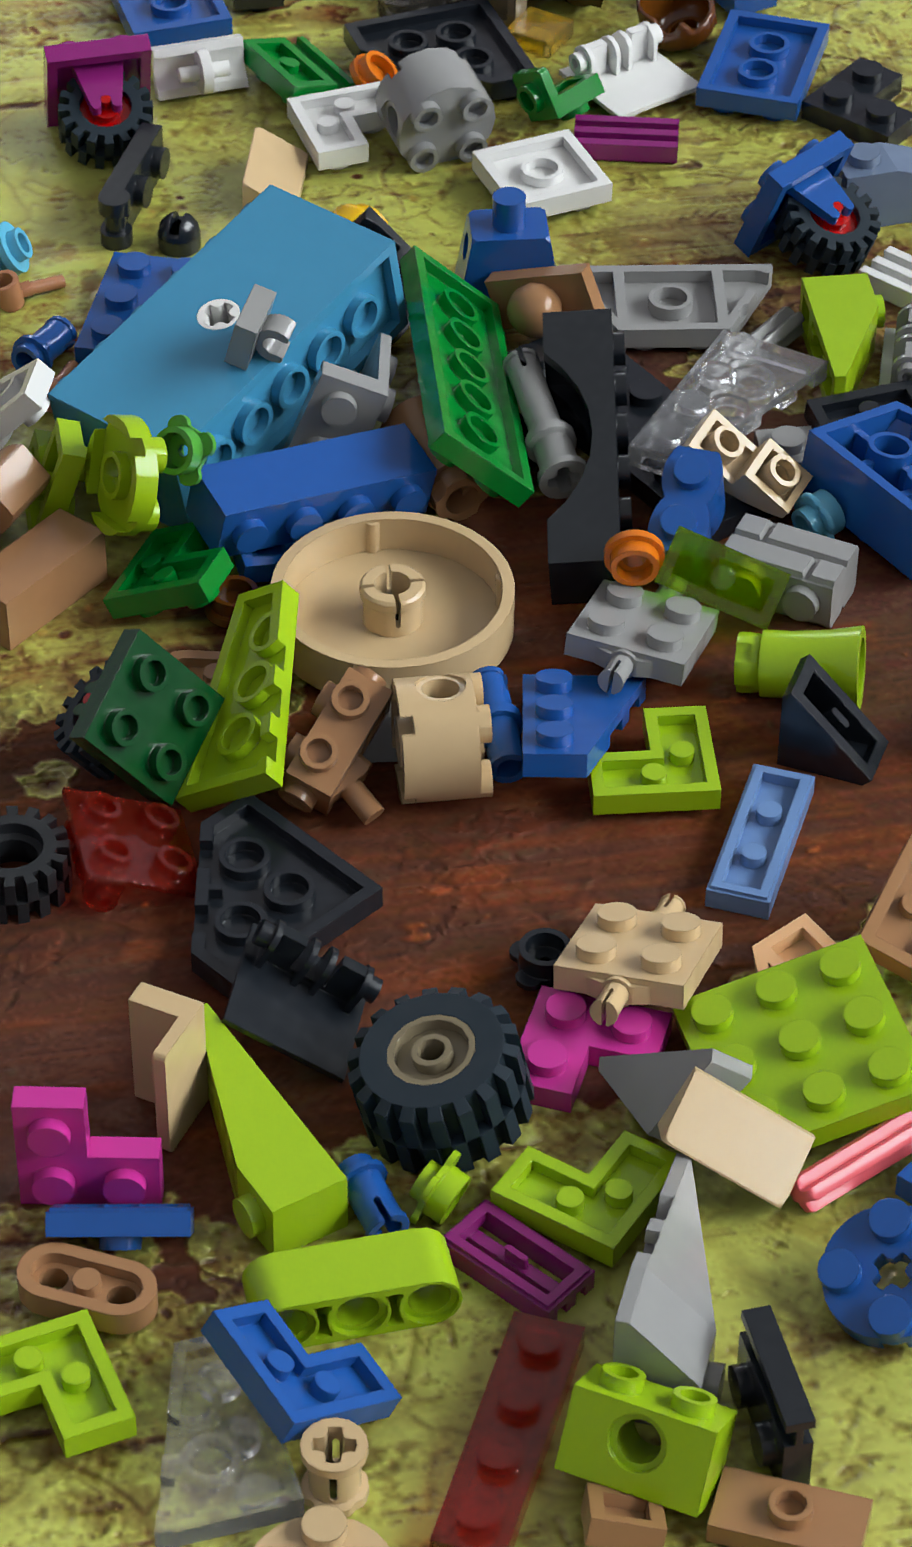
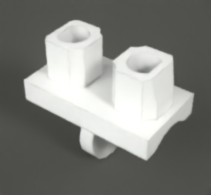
M241 34L151 47L155 96L158 101L249 87L244 63L243 36Z

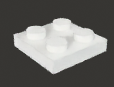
M569 129L472 151V170L492 196L499 188H519L526 194V208L540 207L546 211V217L569 211H582L590 206L612 201L613 183Z

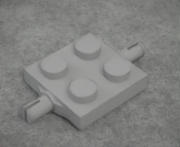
M671 577L663 579L656 592L643 590L641 586H626L617 581L604 579L567 632L564 654L593 662L605 668L598 676V684L606 693L611 685V694L619 693L627 679L632 676L652 678L682 686L716 631L719 610L703 606L697 600L683 596L684 587L682 583L675 579L670 586Z

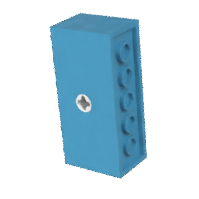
M270 184L252 202L246 204L241 212L216 236L210 238L205 246L180 270L174 272L168 281L145 303L138 306L131 316L111 335L101 341L77 367L58 381L56 386L48 393L55 422L57 418L80 421L84 446L88 447L94 429H106L108 422L103 420V418L110 414L139 416L149 427L152 437H156L160 431L167 428L169 419L174 415H186L190 418L191 425L201 433L210 432L215 438L216 451L212 456L207 457L204 465L283 449L323 361L359 373L380 332L391 336L393 340L409 324L395 241ZM254 284H258L277 292L271 314L285 315L294 320L296 326L289 339L290 346L282 363L269 361L256 350L247 370H243L224 362L235 323ZM184 445V455L186 456L188 448ZM164 472L159 473L157 493L160 508L159 521L168 526L192 522L185 511L190 486L182 485L178 475H168Z

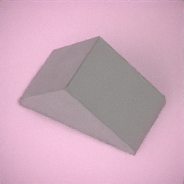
M709 1048L600 1057L598 1071L647 1135L661 1140L657 1124L695 1066L741 1092L752 1080L753 1065L716 1049Z

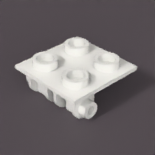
M647 21L626 29V33L619 30L614 32L612 36L606 35L593 42L577 46L574 49V53L569 55V66L559 70V75L564 79L569 76L598 73L605 92L592 100L612 116L635 117L641 112L664 103L674 102L680 97L696 92L698 81L657 52L658 43H661L663 40V33L658 24H650Z

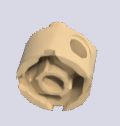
M466 672L393 678L392 684H390V690L393 691L390 705L392 748H396L398 764H394L401 804L492 797V767L490 759H485L484 743H492V719L489 704H484L481 673Z

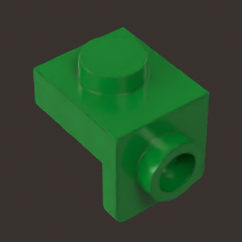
M546 67L523 69L512 75L517 88L518 102L528 114L531 122L560 118L562 121L573 119L576 114L587 112L590 109L588 102L605 92L598 73L569 76L555 85Z

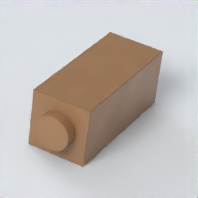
M59 508L0 551V646L10 651L108 578L105 534L96 526Z

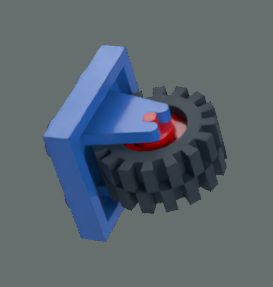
M839 130L821 142L817 139L811 140L797 153L796 157L786 163L779 160L770 165L758 180V185L761 188L755 200L746 207L741 215V220L744 223L734 244L747 257H750L774 241L781 239L778 245L782 253L792 251L788 261L794 266L800 261L806 263L807 266L804 272L813 275L816 268L821 269V276H832L834 271H836L837 275L849 274L850 270L855 273L864 263L881 228V222L877 221L880 215L877 207L868 208L872 199L867 193L858 197L856 192L859 187L851 182L848 189L841 186L842 178L838 177L855 144Z

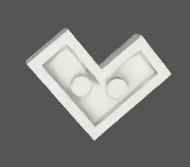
M381 81L287 98V116L319 171L327 169L341 170L353 164L369 162V143L363 133H375L385 128L377 114L375 102Z

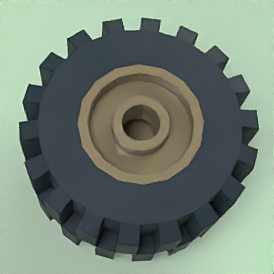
M437 987L423 989L422 996L412 999L406 994L394 1000L396 1006L387 1011L381 1008L370 1017L373 1025L371 1027H361L354 1038L357 1048L349 1050L347 1064L350 1072L347 1075L367 1136L373 1147L378 1146L382 1158L390 1164L400 1160L404 1171L416 1174L423 1167L425 1168L431 1160L443 1166L451 1153L457 1150L462 1155L456 1167L466 1172L475 1169L473 1164L475 1161L485 1158L490 1162L500 1156L501 1151L499 1147L503 1143L511 1145L515 1143L521 1135L519 1124L528 1123L533 1111L530 1101L534 1099V1087L515 1023L511 1022L509 1013L502 1005L493 1007L491 997L480 992L468 997L466 988L451 987L447 993H439Z

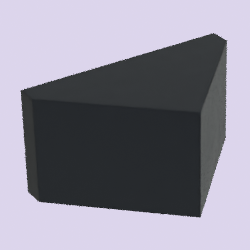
M810 654L801 658L782 697L777 765L862 786L871 782L889 741Z

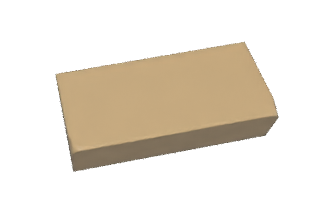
M255 127L242 181L243 207L252 202L270 184L301 198L308 165V153L265 129Z
M696 1066L657 1124L661 1140L664 1143L778 1208H781L789 1197L815 1140L814 1134Z

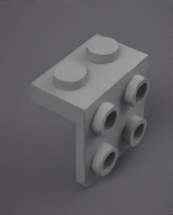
M381 332L378 334L361 373L326 361L322 362L283 449L373 430L376 421L383 423L387 421L396 396V390L389 388L393 380L398 362L397 357L391 356V336Z

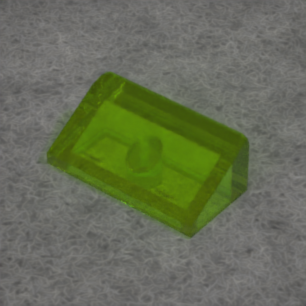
M679 525L654 582L759 628L767 629L791 574Z

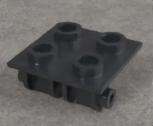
M263 919L259 925L253 923L248 932L221 1023L342 1083L348 1068V1053L354 1046V1038L358 1031L365 1001L370 1004L375 1001L382 988L383 980L374 975V967L368 964L363 965L347 956H344L338 965H335L339 956V949L333 946L322 957H319L318 953L322 941L316 937L309 941V936L287 926L286 922L281 919H277L274 923Z

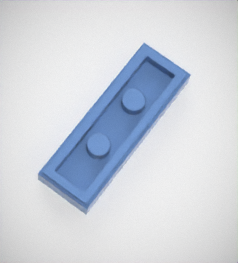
M753 764L707 885L705 906L769 919L814 794L815 776Z

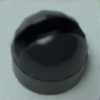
M172 211L159 222L157 235L158 248L161 253L173 258H184L192 256L200 250L201 231L198 221L191 214L185 213L183 216H179L177 211Z

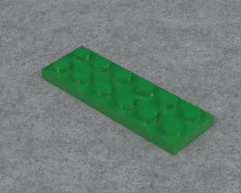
M414 245L400 260L427 431L428 448L433 456L445 466L454 467L456 465L471 475L476 484L492 497L500 495L519 508L534 493L517 399L503 368V361L508 352L499 305Z

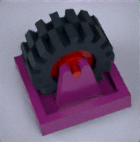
M148 34L117 35L107 39L82 42L66 41L57 45L44 46V112L47 126H58L61 144L65 143V151L71 157L78 152L79 163L87 165L90 158L95 159L96 169H104L105 161H112L114 169L141 123L153 124V100H150L152 50Z

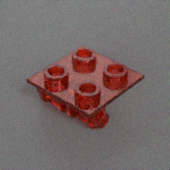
M63 787L61 793L68 815L64 827L67 830L68 839L73 843L71 855L75 863L76 874L81 880L85 881L82 888V896L88 906L100 913L113 910L117 906L118 900L126 886L195 898L198 866L180 809L171 808L157 802L145 803L114 797L101 791L88 792Z

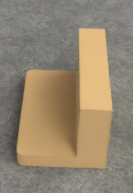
M141 982L128 999L135 1096L155 1103L157 1138H161L162 1149L173 1152L209 1100L204 1003Z

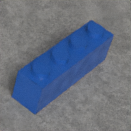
M402 423L203 465L200 483L190 486L185 511L209 549L224 546L228 555L234 556L296 542L314 529L354 515L385 511L426 513L437 469L406 424Z

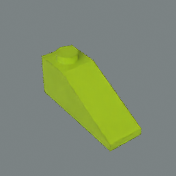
M867 273L804 277L801 281L799 311L805 318V321L802 322L804 331L802 336L822 397L857 390L875 350L876 329L883 328L885 325V303L881 294L875 295Z

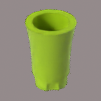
M865 626L800 631L764 629L762 634L739 632L734 661V685H736V692H759L760 697L782 698L800 659L810 654L856 706L861 709L866 666Z

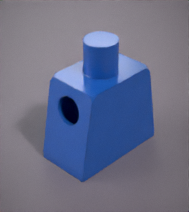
M515 187L499 188L493 193L492 209L472 210L467 214L454 273L490 298L484 282L492 272L555 266L546 211L540 207L526 208V194L521 189Z

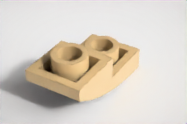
M715 409L700 420L683 445L684 447L719 452L723 464L724 491L746 504L780 518H783L790 512L813 477L771 438H768L760 446L756 447Z

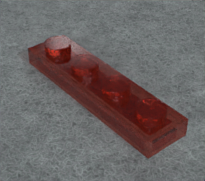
M514 1310L432 1532L430 1547H514L584 1348L585 1327Z

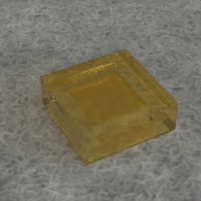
M530 6L507 28L523 51L550 58L573 36L574 20Z

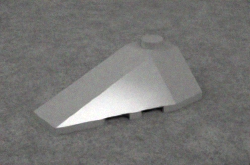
M676 1153L659 1195L655 1219H649L645 1229L643 1253L636 1252L631 1264L615 1318L613 1362L637 1367L646 1374V1380L672 1389L678 1386H691L706 1390L717 1397V1404H719L725 1380L726 1364L714 1361L716 1326L691 1158L684 1154ZM635 1419L637 1423L651 1425L647 1421Z

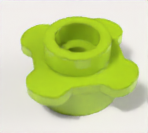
M457 1150L451 1153L443 1166L431 1160L413 1184L409 1196L419 1202L409 1219L414 1225L421 1220L423 1215L442 1225L466 1192L472 1177L456 1167L462 1155Z

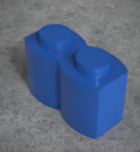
M678 445L669 455L662 473L663 499L653 510L648 525V532L656 535L662 541L665 549V561L657 577L654 579V583L660 584L663 579L671 577L670 586L677 579L682 583L684 589L696 591L709 573L712 562L711 537L718 530L724 517L723 464L719 452Z

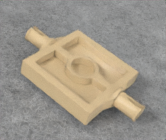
M670 894L662 896L655 910L651 912L637 910L634 906L624 902L595 903L553 965L554 989L587 994L597 998L590 1006L589 1012L593 1021L598 1025H602L605 1018L606 1026L613 1025L617 1021L622 1009L628 1005H657L684 1010L722 948L723 923L702 920L695 914L685 912L686 906L683 899L675 894L671 902Z

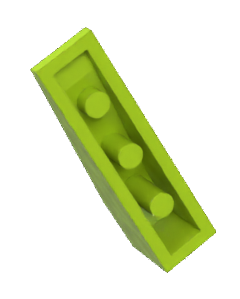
M205 1003L204 1018L209 1101L235 1197L232 1203L233 1211L241 1230L248 1238L257 1237L266 1250L272 1253L301 1248L347 1227V1177L228 1028L221 1023L220 1018L208 1003Z

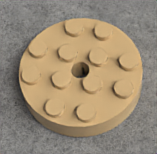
M385 511L354 515L327 523L296 541L278 561L270 584L283 580L299 593L293 673L319 690H322L329 680L338 684L348 667L352 668L354 665H361L376 672L385 680L386 687L389 689L393 678L473 673L485 666L497 667L504 659L512 643L514 634L515 582L508 562L501 552L486 538L461 524L444 518L413 512Z

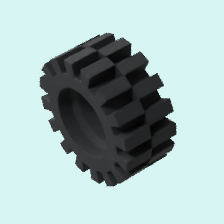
M6 806L7 815L0 816V864L11 861H22L29 864L17 868H0V924L7 925L9 915H18L19 924L30 922V912L36 911L40 918L51 914L50 903L60 907L66 901L65 892L70 893L73 885L70 839L68 840V833L64 825L57 827V818L48 813L40 820L39 809L28 807L25 815H18V806Z

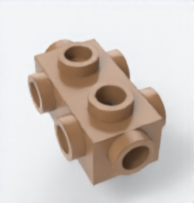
M354 665L352 668L348 667L338 684L329 680L324 685L311 710V714L318 717L307 736L297 732L286 749L285 779L283 787H280L278 795L286 803L303 812H311L314 808L327 816L334 803L342 797L364 825L371 823L383 813V806L363 783L373 764L363 755L389 713L393 691L386 687V682L380 675L367 667Z

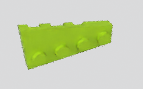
M283 580L238 595L210 687L223 696L225 700L175 798L177 802L190 812L283 787L299 593Z

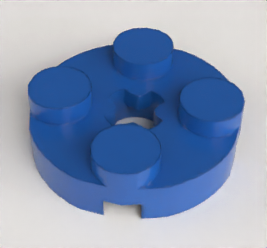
M886 1198L879 1200L871 1208L855 1214L838 1228L829 1240L825 1253L819 1260L817 1272L822 1283L825 1302L838 1325L849 1336L869 1347L885 1349L883 1344L899 1345L907 1343L910 1348L912 1347V1206L907 1205L900 1199ZM900 1261L908 1263L905 1272L910 1282L907 1286L900 1289L897 1285L891 1283L883 1290L876 1286L881 1279L879 1270L888 1263L896 1264Z

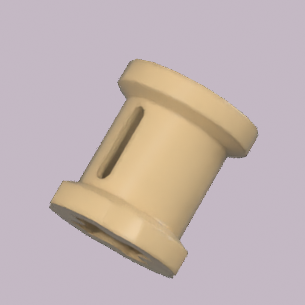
M326 1418L311 1424L303 1433L300 1441V1455L302 1463L308 1470L304 1473L301 1482V1493L306 1506L310 1508L319 1505L334 1506L340 1509L347 1518L366 1504L369 1495V1483L366 1473L361 1468L366 1463L369 1446L367 1435L359 1425L348 1419ZM335 1438L340 1441V1458H333L332 1440ZM329 1479L337 1480V1497L334 1499L330 1497Z

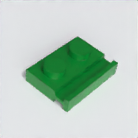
M304 36L297 37L296 44H292L285 37L243 39L245 65L255 73L259 80L268 84L278 93L286 104L287 98L356 86L350 76Z

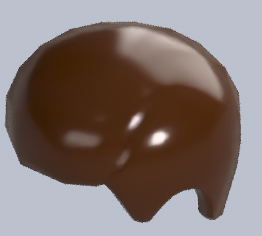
M636 0L639 23L647 21L650 24L656 23L660 26L663 40L661 43H658V49L677 52L697 47L707 40L717 24L713 0Z

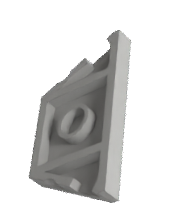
M772 264L590 266L605 309L611 308L613 332L624 331L625 348L637 350H651L654 348L704 350L710 347H729L772 287L773 275Z

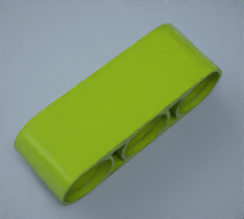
M412 1228L272 1252L250 1262L244 1269L241 1278L247 1303L268 1299L303 1348L440 1323L453 1316L461 1307L463 1301L445 1236L438 1230L431 1228Z

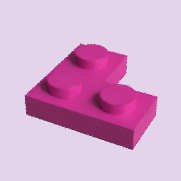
M542 985L520 1040L534 1087V1099L530 1101V1104L571 1113L588 1065L599 1067L600 1057L665 1052L672 1031L673 1013L628 1005L622 1009L617 1021L613 1025L606 1026V1018L602 1025H598L593 1021L589 1012L590 1006L597 998Z
M14 1086L11 1112L21 1204L163 1203L164 1173L161 1138L90 1136L86 1087Z

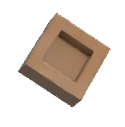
M586 1483L580 1509L585 1546L664 1547L667 1525L663 1506L600 1484Z

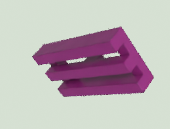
M575 115L574 136L593 160L677 163L679 119Z
M487 1199L483 1200L444 1234L454 1267L547 1329L557 1321V1312L560 1309L568 1312L576 1304L577 1293L580 1292L586 1295L594 1288L595 1270ZM478 1228H484L507 1245L505 1247L478 1230ZM528 1258L537 1263L538 1265H540L541 1267H543L544 1269H546L547 1271H549L550 1273H552L553 1275H555L556 1277H558L559 1279H561L562 1281L560 1283L556 1282L555 1280H553L552 1278H550L549 1276H547L546 1274H544L543 1272L529 1264Z

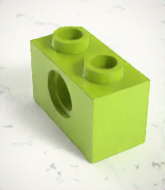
M607 1362L603 1365L596 1363L573 1386L554 1469L697 1518L715 1498L725 1466L738 1410L717 1404L718 1399L716 1396L697 1387L678 1386L672 1389L646 1380V1374L632 1365L619 1362ZM635 1419L647 1421L655 1427L660 1435L661 1446L649 1444L640 1437L635 1427Z

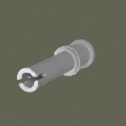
M522 348V354L527 364L522 366L518 353L514 350L505 357L503 368L510 380L528 429L525 439L526 452L529 458L537 463L539 467L537 475L538 485L541 492L547 497L555 499L568 498L581 480L587 464L585 460L576 454L577 437L573 427L560 419L540 366L537 352L530 348Z

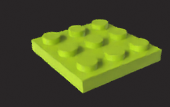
M861 934L694 995L684 1010L671 1008L675 1023L687 1050L713 1048L753 1065L752 1080L744 1087L741 1093L814 1134L815 1140L811 1148L912 1111V1036Z

